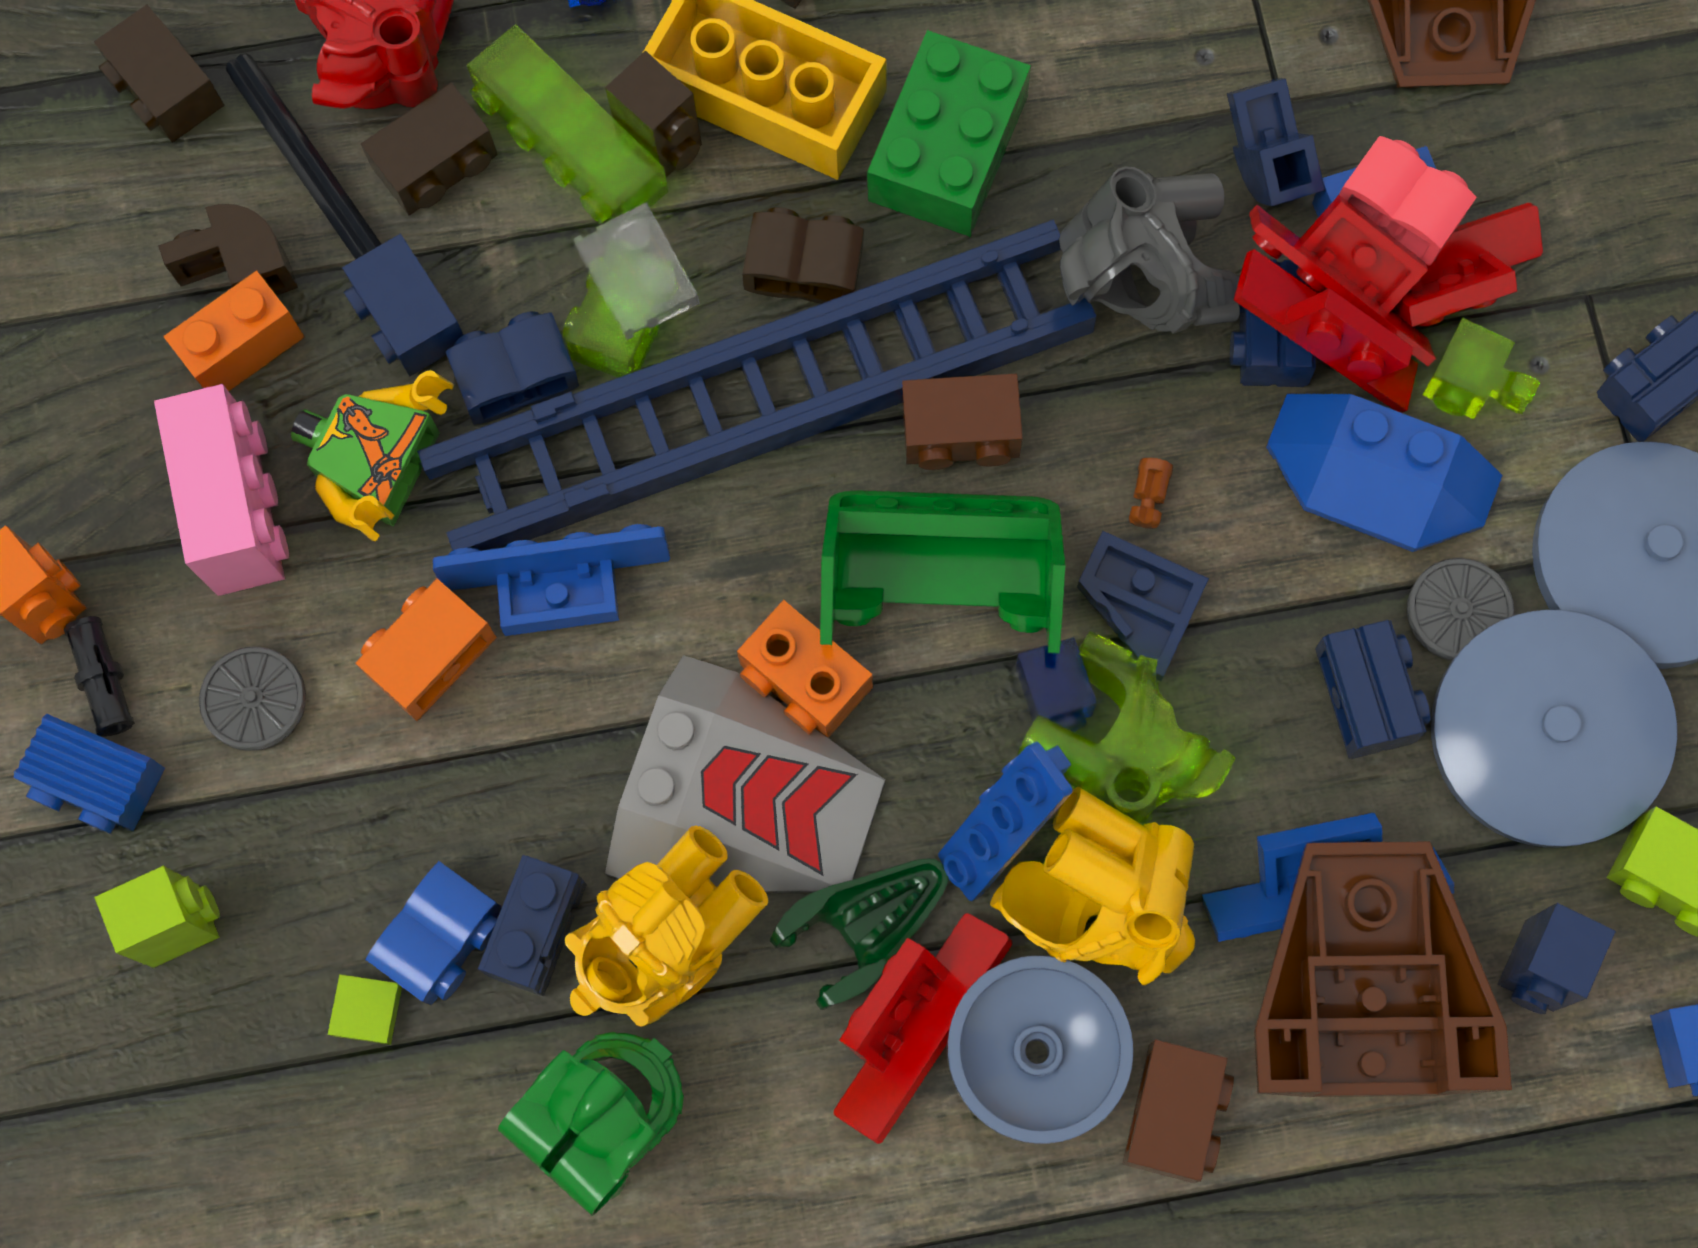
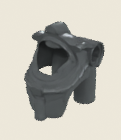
M1125 166L1118 168L1061 231L1059 242L1063 255L1060 261V271L1064 291L1071 305H1076L1085 297L1089 304L1094 301L1101 302L1118 313L1129 314L1151 330L1171 331L1172 334L1187 329L1191 324L1200 326L1237 321L1240 308L1239 304L1234 301V296L1240 277L1230 270L1216 269L1204 265L1194 256L1188 246L1196 235V220L1214 219L1220 215L1223 209L1224 189L1218 176L1213 173L1154 178L1149 172L1145 174L1135 167ZM1131 265H1137L1141 268L1150 284L1160 291L1159 297L1150 306H1147L1138 294L1133 280Z

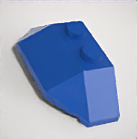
M1287 394L1266 445L1272 458L1276 459L1285 480L1304 511L1411 552L1482 529L1503 476L1461 435L1353 394Z

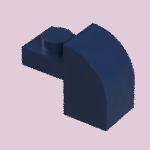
M1276 78L1227 93L1238 145L1233 146L1234 155L1241 176L1254 199L1261 204L1274 206L1324 191L1325 188L1313 135L1302 134L1297 131L1286 78Z

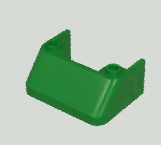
M851 490L834 494L829 499L821 558L820 645H832L835 620L846 626H862L868 624L871 618L881 614L883 603L998 607L999 617L1009 623L1010 627L1016 631L1034 633L1046 628L1048 653H1060L1066 565L1059 505L1049 499L1033 496Z

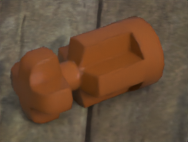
M1158 458L1140 459L1134 498L1141 501V505L1132 506L1129 515L1131 524L1147 529H1155L1159 526L1162 513L1154 508L1155 504H1164L1169 479L1172 477L1173 465Z

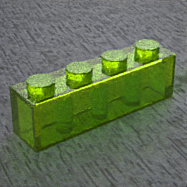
M517 24L513 25L467 64L474 85L470 93L476 103L490 116L497 112L508 123L506 125L507 131L523 150L528 152L534 148L545 159L542 163L548 174L563 188L570 184L581 195L579 200L584 209L599 224L607 220L621 234L669 192L664 167Z

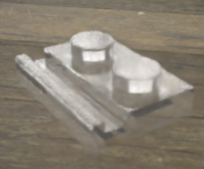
M647 202L596 227V232L584 238L581 235L573 238L578 253L626 340L633 338V333L647 326L650 329L700 304L698 293Z

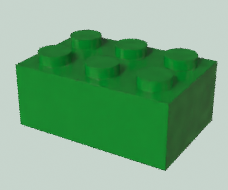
M927 30L867 171L868 201L971 237L1027 100L1031 65Z

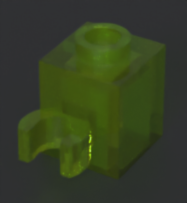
M1462 318L1449 339L1422 395L1432 399L1436 407L1443 412L1454 416L1465 415L1474 419L1489 396L1495 398L1503 407L1522 414L1527 404L1531 403L1540 382L1527 374L1503 368L1515 344L1514 341Z

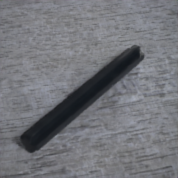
M242 53L236 59L229 60L226 65V71L230 75L231 80L355 260L380 246L381 242L253 57L247 53Z

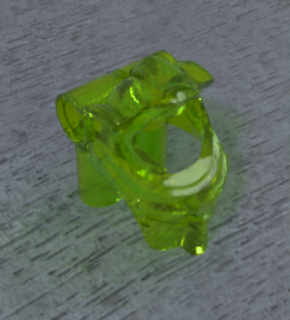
M1089 631L1079 647L1080 661L1078 663L1081 664L1086 678L1094 686L1111 697L1120 708L1121 712L1107 736L1099 744H1096L1039 714L1027 732L1018 752L1019 755L1026 746L1036 741L1042 745L1045 751L1058 745L1072 764L1063 774L1071 785L1072 790L1080 787L1142 825L1152 821L1155 809L1173 798L1183 800L1184 797L1199 798L1216 792L1225 781L1236 760L1234 755L1225 749L1220 754L1210 748V741L1205 736L1186 732L1178 727L1171 704L1159 692V682L1156 681L1158 660L1140 655L1136 661L1133 659V652L1092 631ZM1131 789L1140 793L1143 799L1137 802H1129L1120 798L1117 793L1122 790Z

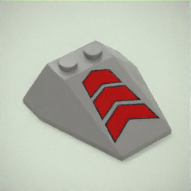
M683 655L658 695L620 800L605 874L619 879L635 866L642 863L650 862L657 865L688 829L696 825L712 832L723 843L728 854L727 860L709 878L716 887L733 870H741L752 876L760 883L766 893H813L834 884L853 880L885 785V779L818 730L814 729L810 735L807 734L784 714L785 706L770 695L763 697L747 684L738 672Z

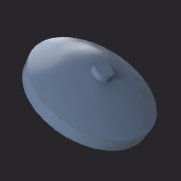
M1659 442L1625 443L1596 452L1574 466L1559 481L1540 510L1533 535L1532 555L1535 576L1541 594L1550 610H1564L1589 615L1623 631L1647 652L1658 669L1677 668L1697 663L1698 453L1684 447Z
M1540 610L1518 614L1499 621L1478 634L1459 651L1443 674L1435 694L1431 714V739L1436 763L1443 780L1459 804L1472 817L1495 833L1513 841L1539 847L1561 848L1591 843L1608 837L1624 829L1649 808L1666 783L1672 768L1677 744V720L1672 696L1663 675L1651 657L1637 642L1611 624L1589 615L1564 610Z

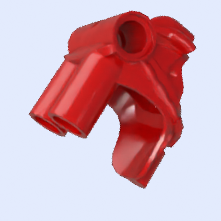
M295 0L298 10L310 17L326 39L317 59V74L320 83H314L312 88V101L315 105L337 109L351 107L377 109L397 103L406 107H415L437 92L438 81L435 75V69L439 63L437 54L454 0Z

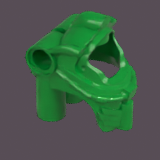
M616 1032L595 1035V1039L585 1042L576 1050L573 1056L567 1051L562 1050L507 1113L500 1123L498 1131L586 1212L593 1216L609 1200L620 1194L625 1186L626 1179L630 1175L629 1170L662 1141V1137L668 1134L676 1124L678 1115L682 1114L684 1094L678 1071L673 1064L672 1053L655 1038L650 1040L649 1038L645 1039L633 1034ZM611 1058L626 1061L641 1072L650 1083L652 1089V1101L647 1115L642 1103L632 1090L609 1069L598 1063V1061Z

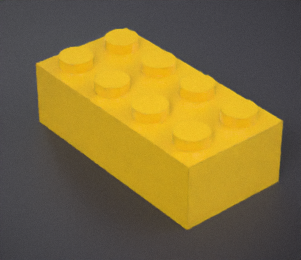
M672 0L644 49L693 93L697 117L836 180L840 178L887 91V64L885 58L754 0Z

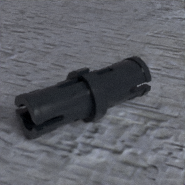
M96 616L83 617L68 623L65 626L66 628H64L65 636L68 637L78 669L74 676L77 689L85 691L96 725V734L101 737L117 735L131 729L132 725L135 724L133 717L130 715L120 684L124 674L121 664L112 659L102 628L101 618Z

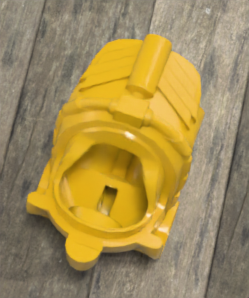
M1076 787L1059 807L1055 815L1053 829L1061 834L1051 846L1044 864L1037 861H1020L1012 866L1004 882L995 891L990 905L1000 911L1008 922L1022 931L1030 941L1038 947H1042L1051 957H1055L1058 961L1093 960L1101 964L1127 966L1133 970H1138L1139 982L1145 986L1158 978L1162 972L1172 973L1188 959L1195 948L1194 934L1188 925L1186 916H1184L1186 891L1188 890L1194 854V842L1189 834L1178 827L1158 825L1156 822L1142 825L1089 792ZM1098 915L1093 924L1084 933L1088 919Z
M691 826L657 865L650 862L637 865L615 881L608 890L598 893V905L595 909L598 916L565 937V945L575 955V970L579 985L570 994V1004L577 1014L587 1016L602 1008L613 1013L627 1014L640 1027L656 1022L676 1006L690 999L712 979L721 966V953L767 906L768 896L764 888L756 879L741 870L731 871L717 887L711 882L709 878L728 858L725 846L712 832L701 826Z

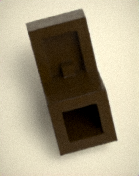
M217 204L205 207L211 227L203 230L191 229L181 232L172 241L158 245L164 265L180 287L227 271L230 283L234 287L257 270L276 296L298 288L289 259L268 223L256 212L243 206Z

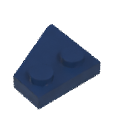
M1102 531L1079 579L1077 588L1151 677L1161 682L1209 578Z

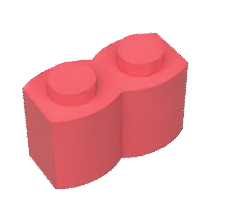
M1383 136L1377 138L1339 193L1341 197L1419 257L1426 265L1432 264L1477 198L1468 189L1464 179L1456 173L1428 167L1420 159L1418 152L1413 146L1402 140H1391Z

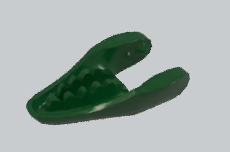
M918 859L864 877L834 884L801 898L783 915L770 938V942L775 948L794 945L799 934L807 931L815 923L823 922L833 926L841 933L857 958L858 970L848 976H843L835 985L826 984L820 989L819 998L815 1001L820 1010H825L865 992L879 979L887 961L897 954L907 938H912L943 895L948 883V876L945 873L944 866L936 859Z

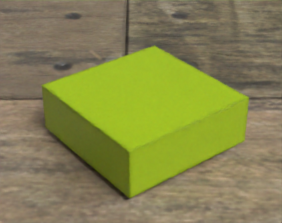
M339 974L327 1035L391 1045L402 986L395 982Z

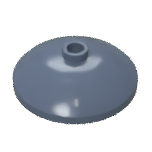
M1027 956L999 964L978 978L967 990L958 1004L951 1021L947 1042V1056L950 1073L957 1092L968 1109L982 1123L995 1132L1013 1140L1033 1144H1050L1066 1141L1086 1133L1112 1112L1121 1099L1130 1078L1133 1062V1040L1123 1007L1111 989L1099 977L1086 968L1068 960L1061 962L1051 956ZM1040 1041L1046 1046L1047 1058L1043 1063L1036 1064L1027 1058L1025 1049L1029 1042Z

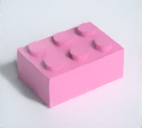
M223 384L155 400L156 415L185 564L218 596L284 580L285 576L281 560L289 558V549L282 527L280 525L274 526L271 507L278 506V496L270 473L263 474L260 455L267 454L268 448L260 422L251 421L245 402H236Z

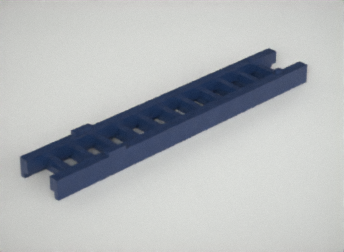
M1054 219L578 393H565L532 405L531 410L418 450L423 469L429 480L476 464L480 475L475 476L484 503L489 514L494 512L492 516L446 532L452 550L459 548H475L480 551L504 548L509 543L518 540H531L902 403V380L976 376L1093 333L1097 316L1091 303L1089 304L1085 298L1074 306L1070 303L1040 314L1019 266L1061 249L1059 242L1060 233ZM996 274L1016 320L1010 326L988 333L968 284ZM945 293L965 342L936 352L916 303ZM893 311L913 361L884 371L864 322ZM841 330L861 380L829 392L809 342ZM792 348L812 398L776 411L756 361ZM741 367L761 417L723 431L703 380ZM689 386L708 436L669 450L650 400ZM636 405L655 456L616 470L597 419ZM583 424L602 475L562 490L544 438ZM530 444L548 495L509 509L491 458Z

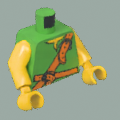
M429 370L420 374L412 384L364 391L358 397L348 394L342 395L338 398L329 418L306 409L298 414L291 430V438L295 442L313 448L308 457L307 466L316 477L315 490L335 521L360 530L371 541H376L380 537L373 530V527L379 520L394 527L423 468L417 451L434 445L440 434L429 413L424 412V410L429 409L439 415L445 414L447 405L437 398L445 389L452 390L454 387L453 383L436 372Z

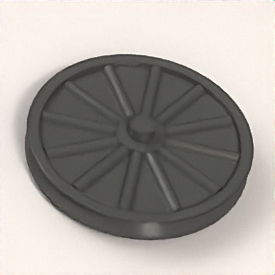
M1465 558L1447 559L1430 566L1413 584L1407 601L1408 622L1417 640L1431 653L1450 661L1455 658L1463 647L1485 629L1501 620L1514 616V602L1511 592L1499 574L1483 563Z
M264 647L240 648L223 656L206 674L199 695L200 713L208 730L224 744L245 751L266 749L288 737L300 722L306 704L305 684L298 669L281 653Z

